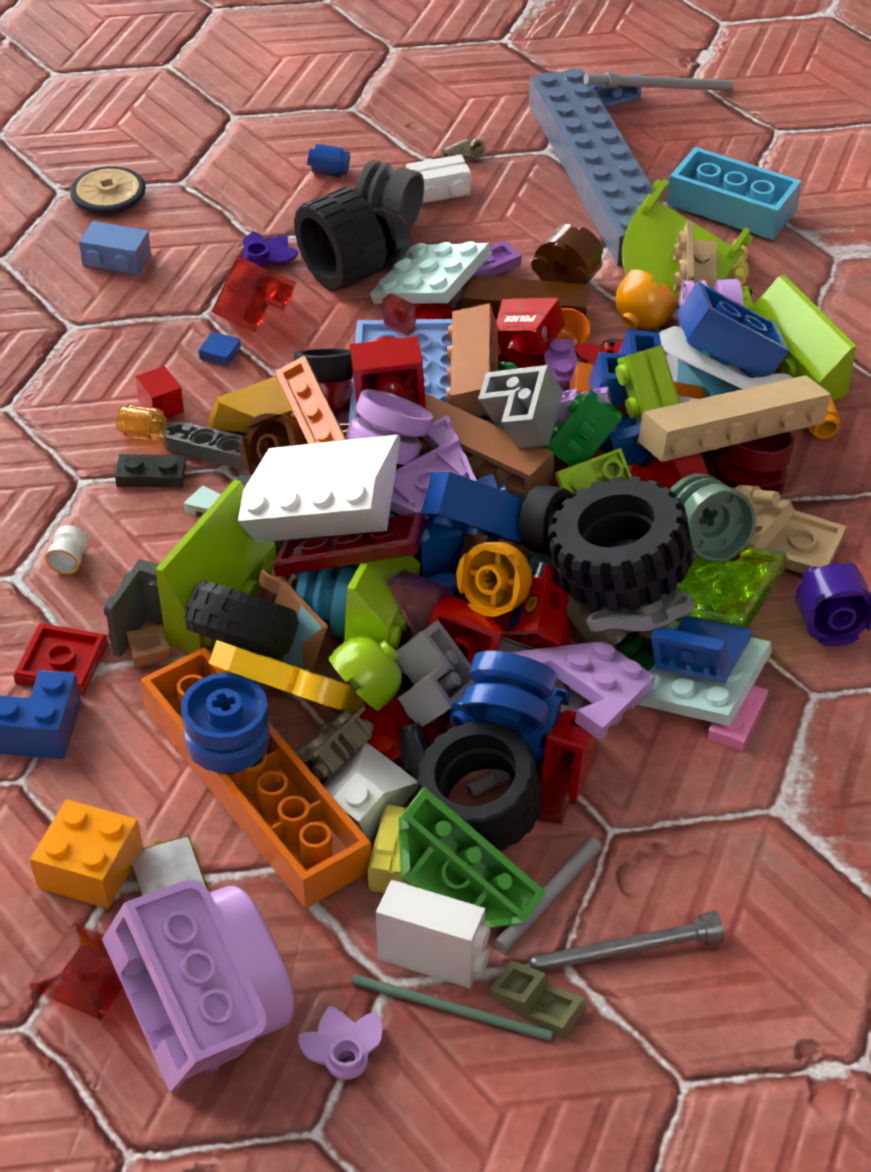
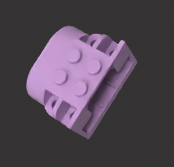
M188 880L124 902L102 938L170 1093L178 1090L187 1078L201 1072L209 1073L217 1070L221 1064L239 1057L257 1038L281 1029L291 1021L294 1012V994L289 973L258 907L251 897L239 887L226 886L209 892L201 883Z

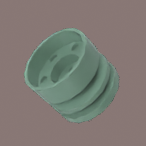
M695 473L689 475L671 487L670 490L676 494L677 498L685 506L693 546L692 551L708 561L722 562L735 557L747 546L753 536L756 523L754 508L747 497L709 474Z

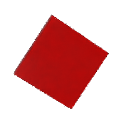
M39 623L13 674L15 684L34 687L39 670L76 673L79 694L84 696L107 648L108 637L106 634Z

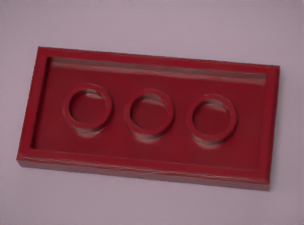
M420 512L389 517L387 531L284 540L273 563L275 575L277 577L416 555L427 525L425 516Z

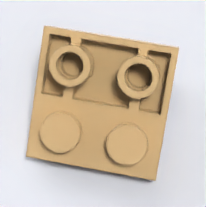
M738 485L736 488L730 487L747 497L754 508L756 519L753 536L739 554L759 556L795 513L791 501L780 500L779 492L761 490L759 486Z

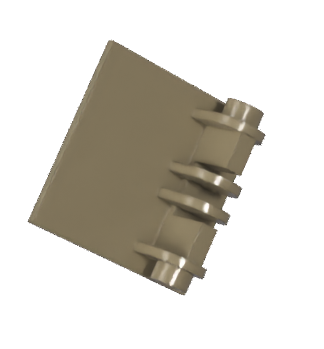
M363 706L352 713L346 709L335 719L330 718L316 730L317 736L310 742H304L294 751L303 763L310 760L314 764L312 770L317 777L321 779L325 776L331 777L344 762L349 760V755H354L362 745L372 738L373 724L369 720H362L359 717L366 708Z

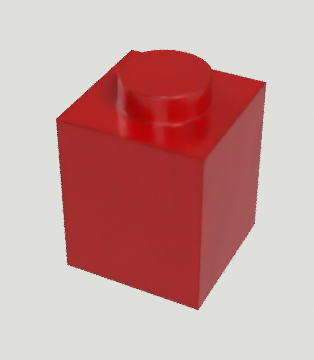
M165 366L135 376L138 401L154 422L184 412L181 386Z

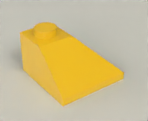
M277 376L217 397L208 425L216 430L248 433L250 428L247 426L255 417L264 413L291 416L293 410Z

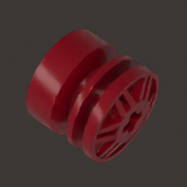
M789 431L722 447L721 454L718 457L715 478L729 487L736 488L738 485L759 486L761 490L777 491L781 495L784 491L785 479L787 478V465L790 463L794 447L793 434Z

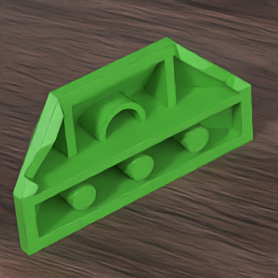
M426 787L420 790L400 816V879L407 885L485 908V926L490 928L523 924L545 895L546 891Z

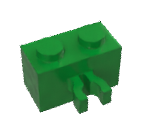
M589 389L585 396L580 392L567 407L571 412L564 422L559 419L555 422L550 444L546 446V449L554 452V455L569 467L589 460L622 418V413L592 389Z

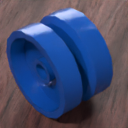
M482 651L476 653L469 673L470 678L476 684L467 686L461 710L479 722L489 721L495 724H503L512 731H542L545 727L549 711L548 706L543 700L550 698L553 694L557 678L555 671L544 663L514 653L501 651Z
M231 672L218 673L198 680L186 691L181 702L182 720L185 731L186 750L193 762L209 771L231 773L239 772L255 765L266 754L270 744L267 699L259 683Z

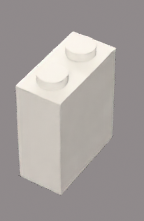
M394 880L390 881L376 911L378 960L471 988L476 973L483 975L489 959V951L485 950L489 938L490 927L485 926V908Z

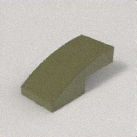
M514 961L509 962L489 990L493 998L514 1013L538 1027L554 1031L553 1034L565 1039L587 1009L584 997L550 985L546 973Z

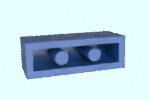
M432 472L421 514L434 518L432 522L434 525L447 529H453L455 525L464 529L463 535H485L492 538L494 542L504 539L523 545L519 532V519L525 499L452 472Z

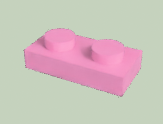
M753 685L731 725L726 726L712 722L708 730L707 739L743 751L767 701L769 690Z

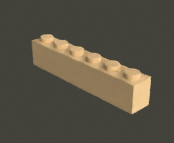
M804 375L644 411L642 415L638 442L661 462L823 424L831 394Z

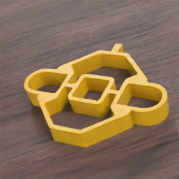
M216 641L209 664L338 710L348 709L353 712L361 708L364 701L356 693L357 689L352 685L222 641Z

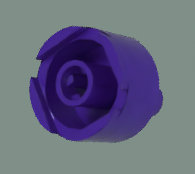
M837 563L822 567L814 566L808 568L803 573V580L796 590L795 600L811 637L817 638L819 643L825 646H843L858 640L857 634L865 628L868 631L871 629V592L862 573L855 564Z

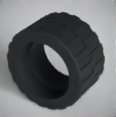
M343 187L299 206L294 218L296 242L307 268L324 287L333 291L340 290L382 270L386 256L385 238L375 212L361 194L351 188Z
M472 721L448 729L446 733L439 735L430 747H427L423 754L422 762L419 763L418 767L419 777L417 781L419 790L426 787L499 851L505 850L506 847L512 844H517L527 833L531 832L535 822L541 815L544 795L531 749L519 733L512 731L503 724H495L489 721ZM499 769L515 776L508 790L490 803L480 806H462L448 800V796L455 784L464 776L474 771Z

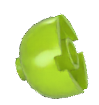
M358 636L348 639L337 647L328 658L345 682L349 681L357 689L356 693L377 711L386 706L399 691L402 673L395 660L400 655L385 639L380 644L370 637Z

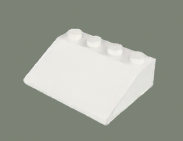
M399 435L269 448L243 490L238 522L255 542L387 531L400 445Z

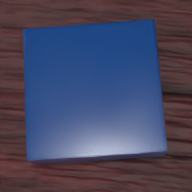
M212 332L198 350L199 359L228 366L240 350L241 341L238 338Z

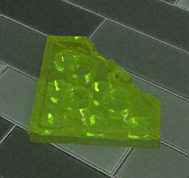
M752 548L741 552V559L725 565L717 561L693 570L694 576L684 579L681 583L677 582L679 591L682 590L684 593L691 595L695 603L694 610L685 616L748 628L788 565L786 553ZM682 616V617H680V618H677V619L674 620V621L681 622L682 619H683V617H685V616Z

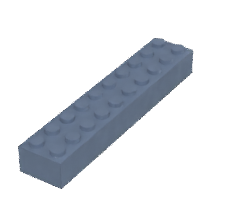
M572 68L562 72H546L530 76L529 106L617 266L623 265L622 245L628 224L649 193L653 194L655 191L651 189V183L592 85L584 84L585 72L583 69Z

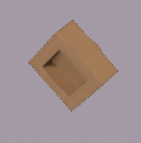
M162 624L126 632L135 667L171 659Z

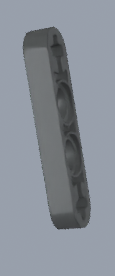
M182 421L169 423L161 430L164 447L169 451L246 470L240 455L242 437L246 438L244 436Z

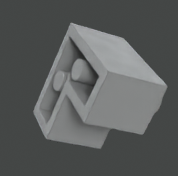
M548 365L486 372L478 400L494 424H502L518 449L548 446L563 390Z
M439 620L412 637L396 650L400 655L396 659L398 666L413 683L408 690L398 697V700L403 705L406 714L415 723H420L421 727L451 709L452 704L464 696L467 686L476 684L469 676L471 664Z

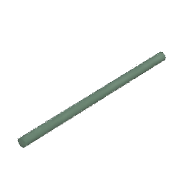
M356 974L352 978L351 984L550 1042L553 1037L554 1031Z

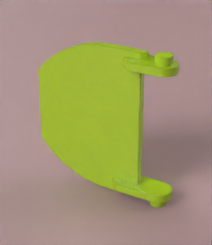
M657 179L651 188L655 192L653 194L649 193L626 229L622 245L623 267L626 276L631 270H641L655 276L652 282L656 283L659 287L662 283H665L675 294L677 300H679V291L674 290L675 272H678L679 262H674L673 250L674 244H677L678 232L683 231L686 221L690 220L659 202L670 181L667 179L662 181ZM693 223V240L716 241L717 280L726 279L744 252L741 246L745 245L748 247L754 236L749 234L751 230L745 227L733 246Z

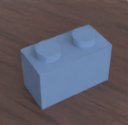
M92 221L79 241L82 265L86 267L139 276L151 256L148 230Z

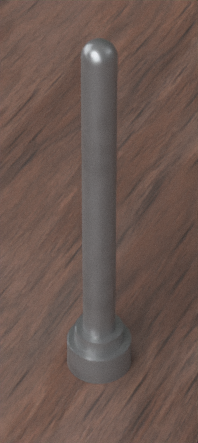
M716 910L699 914V918L693 919L692 924L533 956L529 960V967L542 972L696 940L698 944L705 943L706 946L724 942L723 925Z

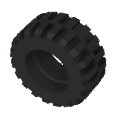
M614 477L608 482L602 483L601 480L594 482L587 489L582 487L574 492L572 499L567 498L560 505L559 511L555 512L550 522L551 526L548 529L550 550L557 579L560 581L561 587L581 604L587 602L589 607L601 610L602 607L608 608L609 611L620 612L621 608L630 607V610L640 609L642 604L648 602L653 604L660 601L661 595H669L677 588V582L681 583L684 580L693 561V546L684 504L667 487L662 488L661 484L653 480L644 482L641 477H631L630 480ZM620 540H637L620 547H604Z

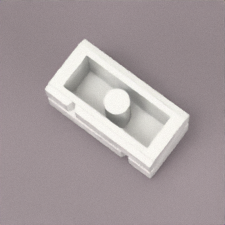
M461 154L406 164L407 169L419 171L423 175L424 195L422 204L471 194V171L467 164H465Z

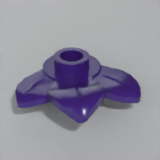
M253 231L242 242L245 249L242 254L243 262L253 268H262L269 263H287L298 256V250L288 248V237L286 234L264 239L259 233Z

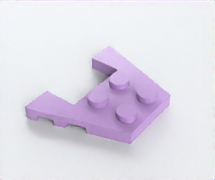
M447 415L431 423L428 434L423 436V440L434 450L396 470L390 511L399 515L420 513L432 472H452L477 481L469 461L462 451L459 438L453 430L452 422Z
M604 641L508 652L544 663L555 671L557 679L593 703L577 710L575 723L598 740L603 739L607 735L608 728L612 724L616 726L622 720L623 713L628 708L633 709L653 689L655 676Z

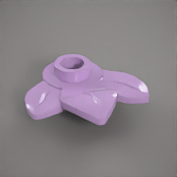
M329 1006L320 1020L318 1032L299 1034L300 1049L302 1054L310 1061L326 1065L327 1070L334 1077L344 1080L356 1078L365 1071L368 1064V1055L381 1043V1020L378 1014L373 1012L361 1017L354 1023L340 1010ZM344 1058H350L353 1060L349 1063L340 1062Z

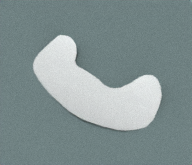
M672 326L659 332L661 345H663L666 353L741 389L793 378L785 373H776L758 378L742 376L691 347L686 342L687 338L681 327Z

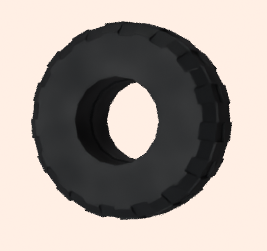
M205 580L194 587L184 617L187 630L277 660H280L289 653L299 623L296 611Z

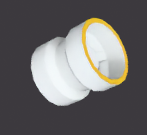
M65 525L60 527L56 531L53 544L49 547L45 556L48 566L62 574L75 573L81 564L82 555L86 552L89 545V538L86 533L74 526Z

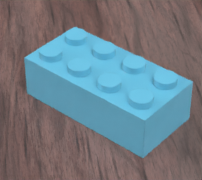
M694 147L670 175L667 205L676 207L681 211H688L703 216L708 220H715L730 225L736 229L743 230L746 227L751 230V233L774 240L797 211L802 181Z

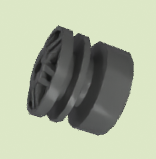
M371 160L362 169L355 192L361 194L371 208L388 207L399 212L406 219L411 229L415 224L423 202L424 178L419 171L403 167L395 170L391 164H383L380 161Z

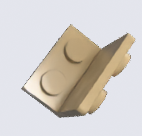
M686 221L683 231L678 232L677 244H674L673 260L674 262H679L678 272H675L674 290L679 291V298L683 281H693L696 285L698 280H706L708 287L713 289L714 282L717 280L716 241L693 240V221Z

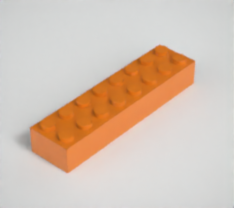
M206 647L141 678L146 711L305 909L368 874V866L372 855L370 840L270 723L269 747L266 754L255 765L239 772L218 773L206 770L193 762L186 750L181 702L186 691L198 680L212 674L227 673L224 669L209 664L212 654Z

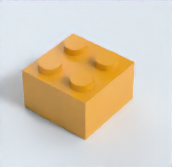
M66 799L30 857L37 888L109 909L130 873L135 857L143 849L138 819Z

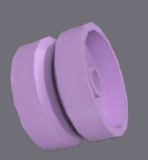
M373 389L363 390L356 405V411L361 417L351 420L345 436L346 440L398 434L400 445L397 464L406 465L419 458L423 445L417 437L428 434L434 418L432 414L424 407L398 395Z

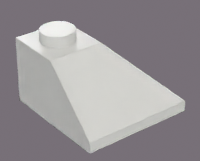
M367 742L354 755H350L349 760L344 762L323 784L325 789L369 840L378 832L384 807L387 805L401 807L419 788L416 779Z

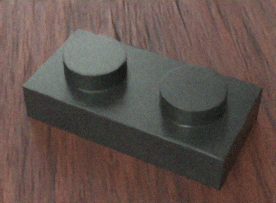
M119 454L115 473L116 487H183L186 470L185 455Z

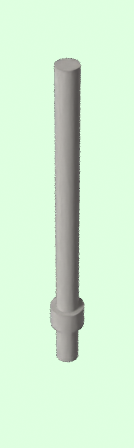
M606 71L604 74L586 73L584 75L585 85H603L604 88L608 89L628 86L732 91L734 86L732 80L619 75L618 72Z

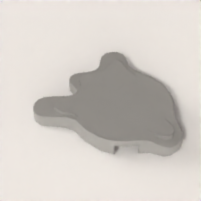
M677 586L669 595H661L660 601L653 604L649 602L642 604L640 609L630 610V607L621 608L620 612L609 611L608 608L602 607L601 610L587 617V625L592 632L607 629L628 631L653 630L663 627L677 618L688 615L694 610L695 603L691 595L684 593L682 590L679 591Z

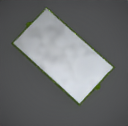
M189 835L163 843L156 841L154 845L140 849L131 865V871L140 897L188 880L199 882L208 889Z

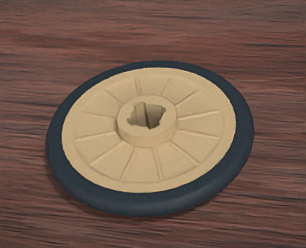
M105 166L91 169L78 176L70 187V196L78 207L86 211L114 213L126 210L137 204L142 199L146 186L143 178L133 170L118 166Z

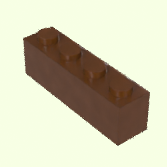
M472 275L464 285L462 309L490 303L495 320L497 321L503 299L558 298L561 308L575 309L586 316L589 284Z

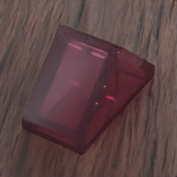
M402 570L386 579L413 637L429 626L433 608L445 599L451 590L450 587L407 570Z

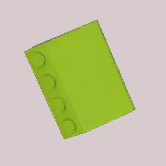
M236 479L233 480L155 569L167 644L188 654L203 647H206L209 651L211 648H214L217 641L187 630L184 617L194 587L205 580L257 597L262 588L259 584L261 570H266L270 575L273 571V563L276 559L275 542H255L238 522L244 486L241 481Z

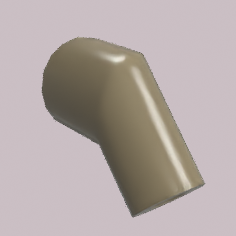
M465 139L443 149L442 156L449 157L461 154L463 158L477 159L484 154L485 144L480 139Z

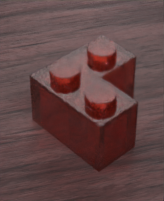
M237 255L211 312L238 326L256 332L258 325L264 319L268 304L282 310L285 309L286 304L293 296L296 282Z

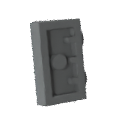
M139 559L132 570L125 573L122 584L114 595L109 596L105 603L104 615L107 617L108 638L111 641L114 656L121 657L128 648L126 632L141 629L146 620L163 625L155 570L159 564Z

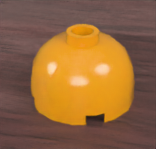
M631 270L624 277L617 288L615 304L622 322L631 329L655 330L663 326L674 315L678 307V300L665 283H662L659 287L656 283L652 282L655 276L641 270Z
M485 542L474 546L469 553L462 556L456 572L457 587L460 594L465 593L466 598L470 602L467 605L473 611L483 616L497 617L516 609L527 598L532 584V571L527 558L516 547L506 542Z

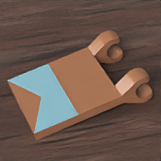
M274 568L271 575L266 570H261L259 584L263 588L277 594L274 603L295 610L299 621L290 651L281 660L313 672L328 625L286 582L285 575L276 577Z

